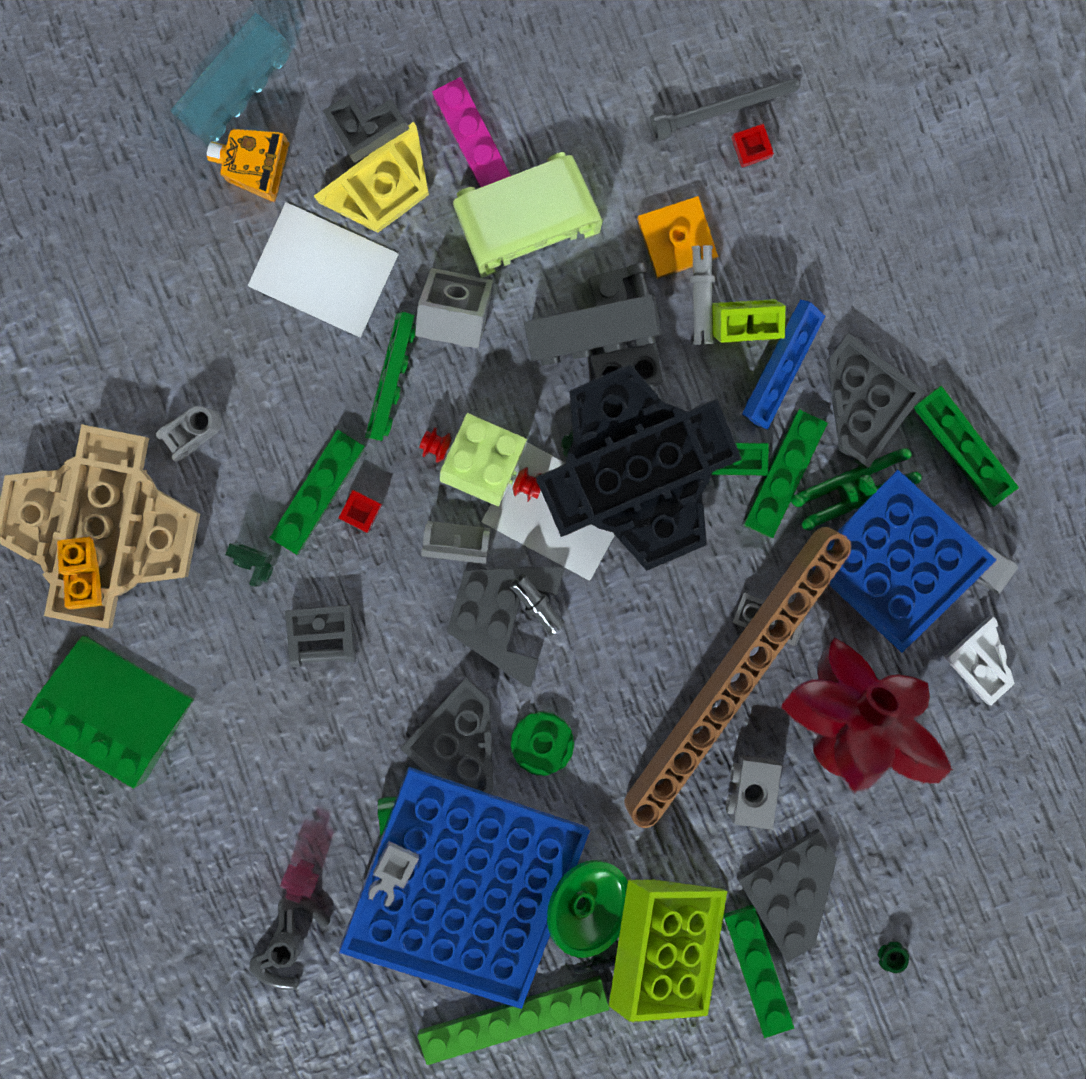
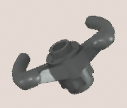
M285 895L279 901V926L267 950L254 955L250 960V972L259 981L270 987L281 990H294L299 986V980L296 977H281L267 970V967L270 966L275 968L291 967L303 949L304 940L302 934L295 929L294 910L301 909L306 911L322 927H326L330 923L329 916L320 906L302 896Z

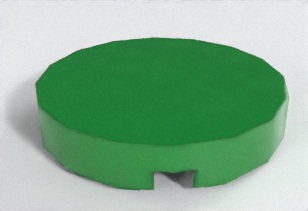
M538 711L528 714L518 722L512 733L511 749L516 762L522 769L534 775L546 776L561 770L567 765L573 755L574 738L571 728L562 717L553 712Z

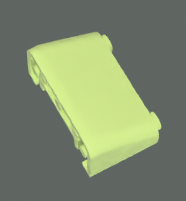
M565 152L550 156L544 164L476 190L475 187L462 189L457 193L458 198L453 201L456 214L481 278L496 273L495 267L501 265L500 261H503L504 266L510 264L512 259L567 238H570V240L577 239V232L583 234L585 238L599 234L602 226L599 211L573 156H566Z

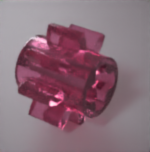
M301 859L297 866L288 865L280 885L281 888L287 890L286 899L300 903L303 896L312 897L320 875L313 873L315 864Z

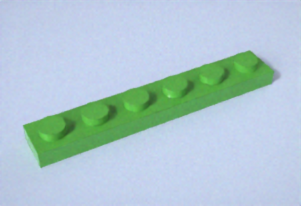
M598 975L526 997L522 1009L503 1004L420 1029L417 1036L426 1065H430L610 1010L601 977Z

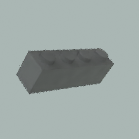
M653 295L524 322L531 361L541 360L542 366L560 363V356L572 354L573 360L592 356L591 350L604 348V353L623 350V343L632 341L636 342V347L656 343L655 337L662 335L656 297Z

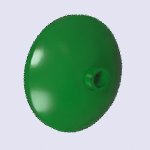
M602 860L586 861L570 869L556 885L548 905L547 926L553 942L568 955L577 958H588L598 955L609 948L619 937L628 881L616 866Z

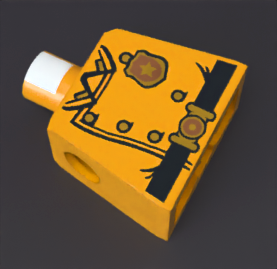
M232 129L229 133L227 145L213 141L209 143L207 160L222 164L221 175L227 182L275 202L290 143L285 135L279 132Z

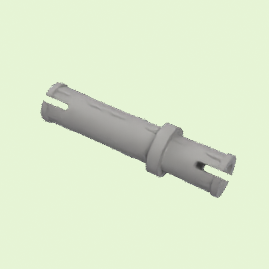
M703 245L702 260L701 247L692 246L693 276H690V283H693V345L702 344V331H704V344H714L712 282H715V275H712V245Z

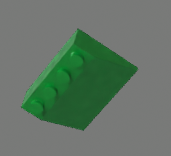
M82 635L37 694L21 723L135 789L148 779L194 699L93 639Z

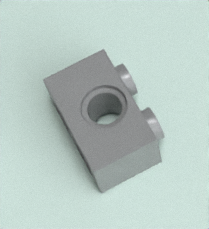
M738 755L737 763H732L730 781L734 782L733 795L728 794L726 814H730L729 817L735 825L773 830L782 765L777 760ZM752 784L759 785V793L755 797H745V790L748 786Z

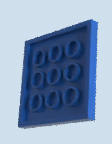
M897 469L877 492L837 531L850 540L851 552L828 585L903 653L997 559ZM834 539L828 543L827 551L833 547Z

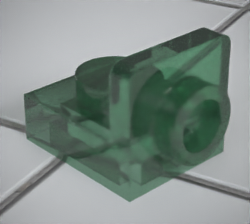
M239 542L229 544L225 555L234 559V565L251 570L252 566L255 567L249 582L250 586L258 587L263 582L267 583L274 569V565L270 564L273 558L272 555Z

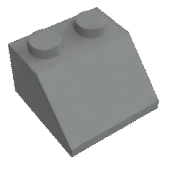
M431 268L418 303L415 336L432 341H443L458 344L462 347L479 349L484 332L493 280Z

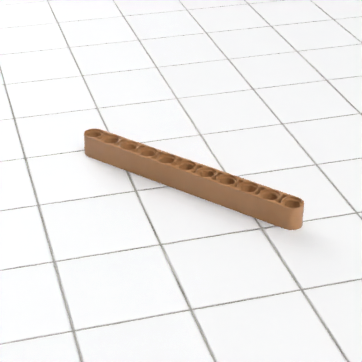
M829 527L819 528L812 534L654 755L624 800V805L629 815L638 827L649 828L659 821L851 552V543L846 536ZM834 539L833 547L827 551L828 543ZM815 566L814 573L807 578L808 571ZM796 593L795 600L788 604L790 596ZM778 620L777 625L773 629L769 630L770 624L773 621ZM759 646L757 653L750 656L751 650ZM740 673L739 678L736 681L731 682L732 677L735 674ZM721 699V703L717 707L712 708L713 703ZM703 726L699 733L693 734L697 727ZM684 752L680 759L674 760L677 754ZM666 778L662 784L656 785L659 780ZM647 804L643 810L637 811L640 806Z

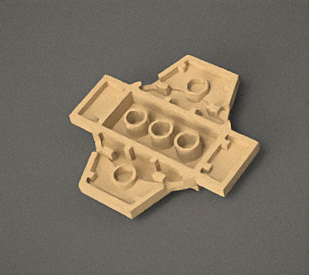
M81 424L75 457L65 461V464L60 469L5 475L0 497V544L22 557L40 564L44 571L42 575L50 583L44 616L109 629L113 627L118 596H122L138 583L188 577L200 513L156 488L154 482L147 474V470L143 469L149 443L148 437ZM92 537L99 567L102 606L67 609L64 604V575L58 573L57 540Z

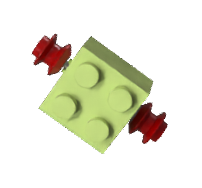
M467 413L452 446L450 433L444 437L438 436L436 427L432 432L426 431L421 440L419 448L424 450L422 457L429 453L434 454L436 463H438L447 456L441 468L440 482L498 507L508 485H512L513 482L512 490L514 496L516 497L522 492L527 495V502L530 501L531 497L537 499L541 492L536 478L529 475L528 467L520 470L516 476L517 472H515V469L524 451L527 439Z

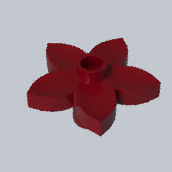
M835 637L825 648L818 661V679L801 683L780 706L794 721L807 730L818 734L813 741V752L816 759L827 771L841 776L853 793L870 788L889 768H892L898 774L921 783L939 784L953 770L946 752L938 740L926 728L916 722L929 705L930 693L928 682L900 674L889 675L882 680H878L868 662L852 647Z

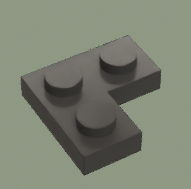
M351 94L323 110L354 163L409 130L406 121L392 99L364 116Z

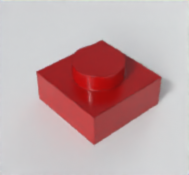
M764 123L734 133L731 137L741 168L772 158L774 155Z
M352 490L338 519L369 533L383 504Z

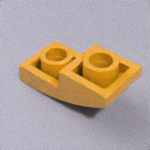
M82 537L57 540L58 573L64 575L65 608L78 609L102 606L99 567L93 538Z

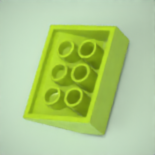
M654 879L628 880L609 1007L629 1022L708 1016L727 891L720 888Z

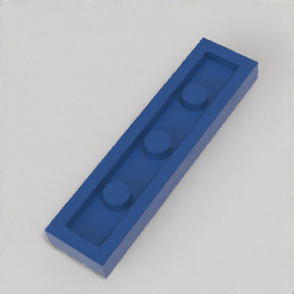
M800 299L785 328V338L777 342L775 350L742 413L744 417L760 428L768 430L826 317L809 301Z

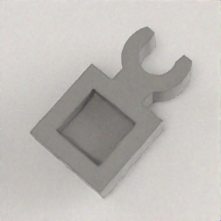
M388 841L374 869V875L380 879L370 885L369 899L373 900L377 891L384 890L387 892L384 905L387 907L391 905L394 900V886L405 887L419 859L418 854Z

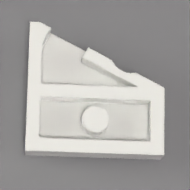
M988 616L944 656L950 665L988 705L996 702L1015 684L1011 669L1006 664L1007 655L1004 645L1000 643L997 633V620L992 616Z

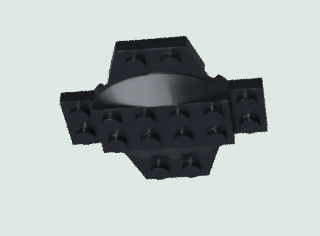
M631 364L569 390L573 443L567 454L566 462L535 477L560 536L563 537L589 525L613 532L646 571L706 546L702 493L706 485L709 484L712 472L742 460L718 400L713 399L688 411L664 403Z

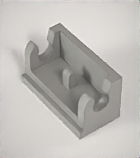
M427 521L421 556L486 564L491 528Z

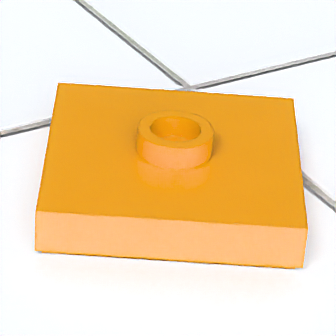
M699 196L637 216L656 279L692 268V246L701 247L702 260L703 245H712V261L718 258Z

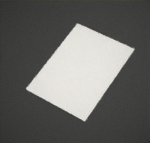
M285 202L248 287L361 338L399 254Z
M526 442L515 472H517V476L520 470L528 467L529 475L535 477L537 474L545 473L565 464V462ZM514 482L512 485L509 484L499 507L491 504L481 522L590 581L614 538V533L589 525L561 537L542 492H540L537 499L531 497L530 501L527 502V495L521 492L515 497L512 490Z

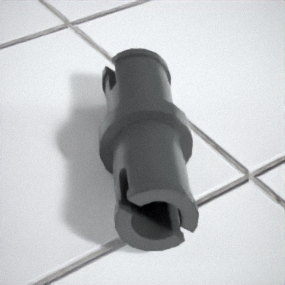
M526 574L519 575L520 581L515 578L509 585V588L526 605L525 610L527 613L534 615L549 635L556 633L554 627L560 630L565 621L548 603L549 598L546 594H541L527 578Z

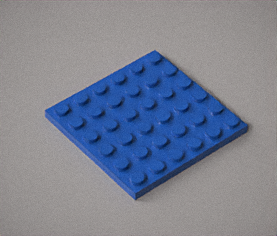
M408 766L339 947V953L522 1009L550 937L547 926V910L551 895L560 879L578 864L590 829L587 826ZM389 841L418 854L419 859L405 887L394 886V900L387 907L384 905L387 892L379 890L376 892L373 900L369 899V887L374 881L380 879L374 875V869Z

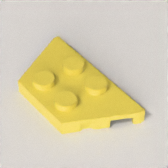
M412 122L408 125L409 130L373 151L315 194L314 197L318 203L379 233L429 195L416 124Z

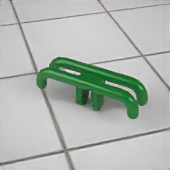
M908 448L898 449L876 458L867 469L858 466L795 494L791 498V502L795 507H801L805 503L835 490L838 491L842 500L803 519L801 523L802 528L806 531H811L818 525L860 508L883 485L876 486L870 475L897 463L909 460L912 455L911 451ZM918 472L904 474L913 484H918L922 480V476Z

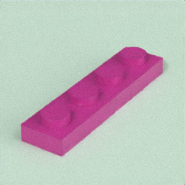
M461 77L432 91L433 97L479 187L481 188L510 177L511 174Z

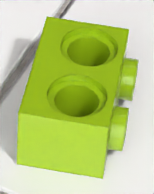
M775 299L712 303L713 336L721 343L784 339L786 306Z

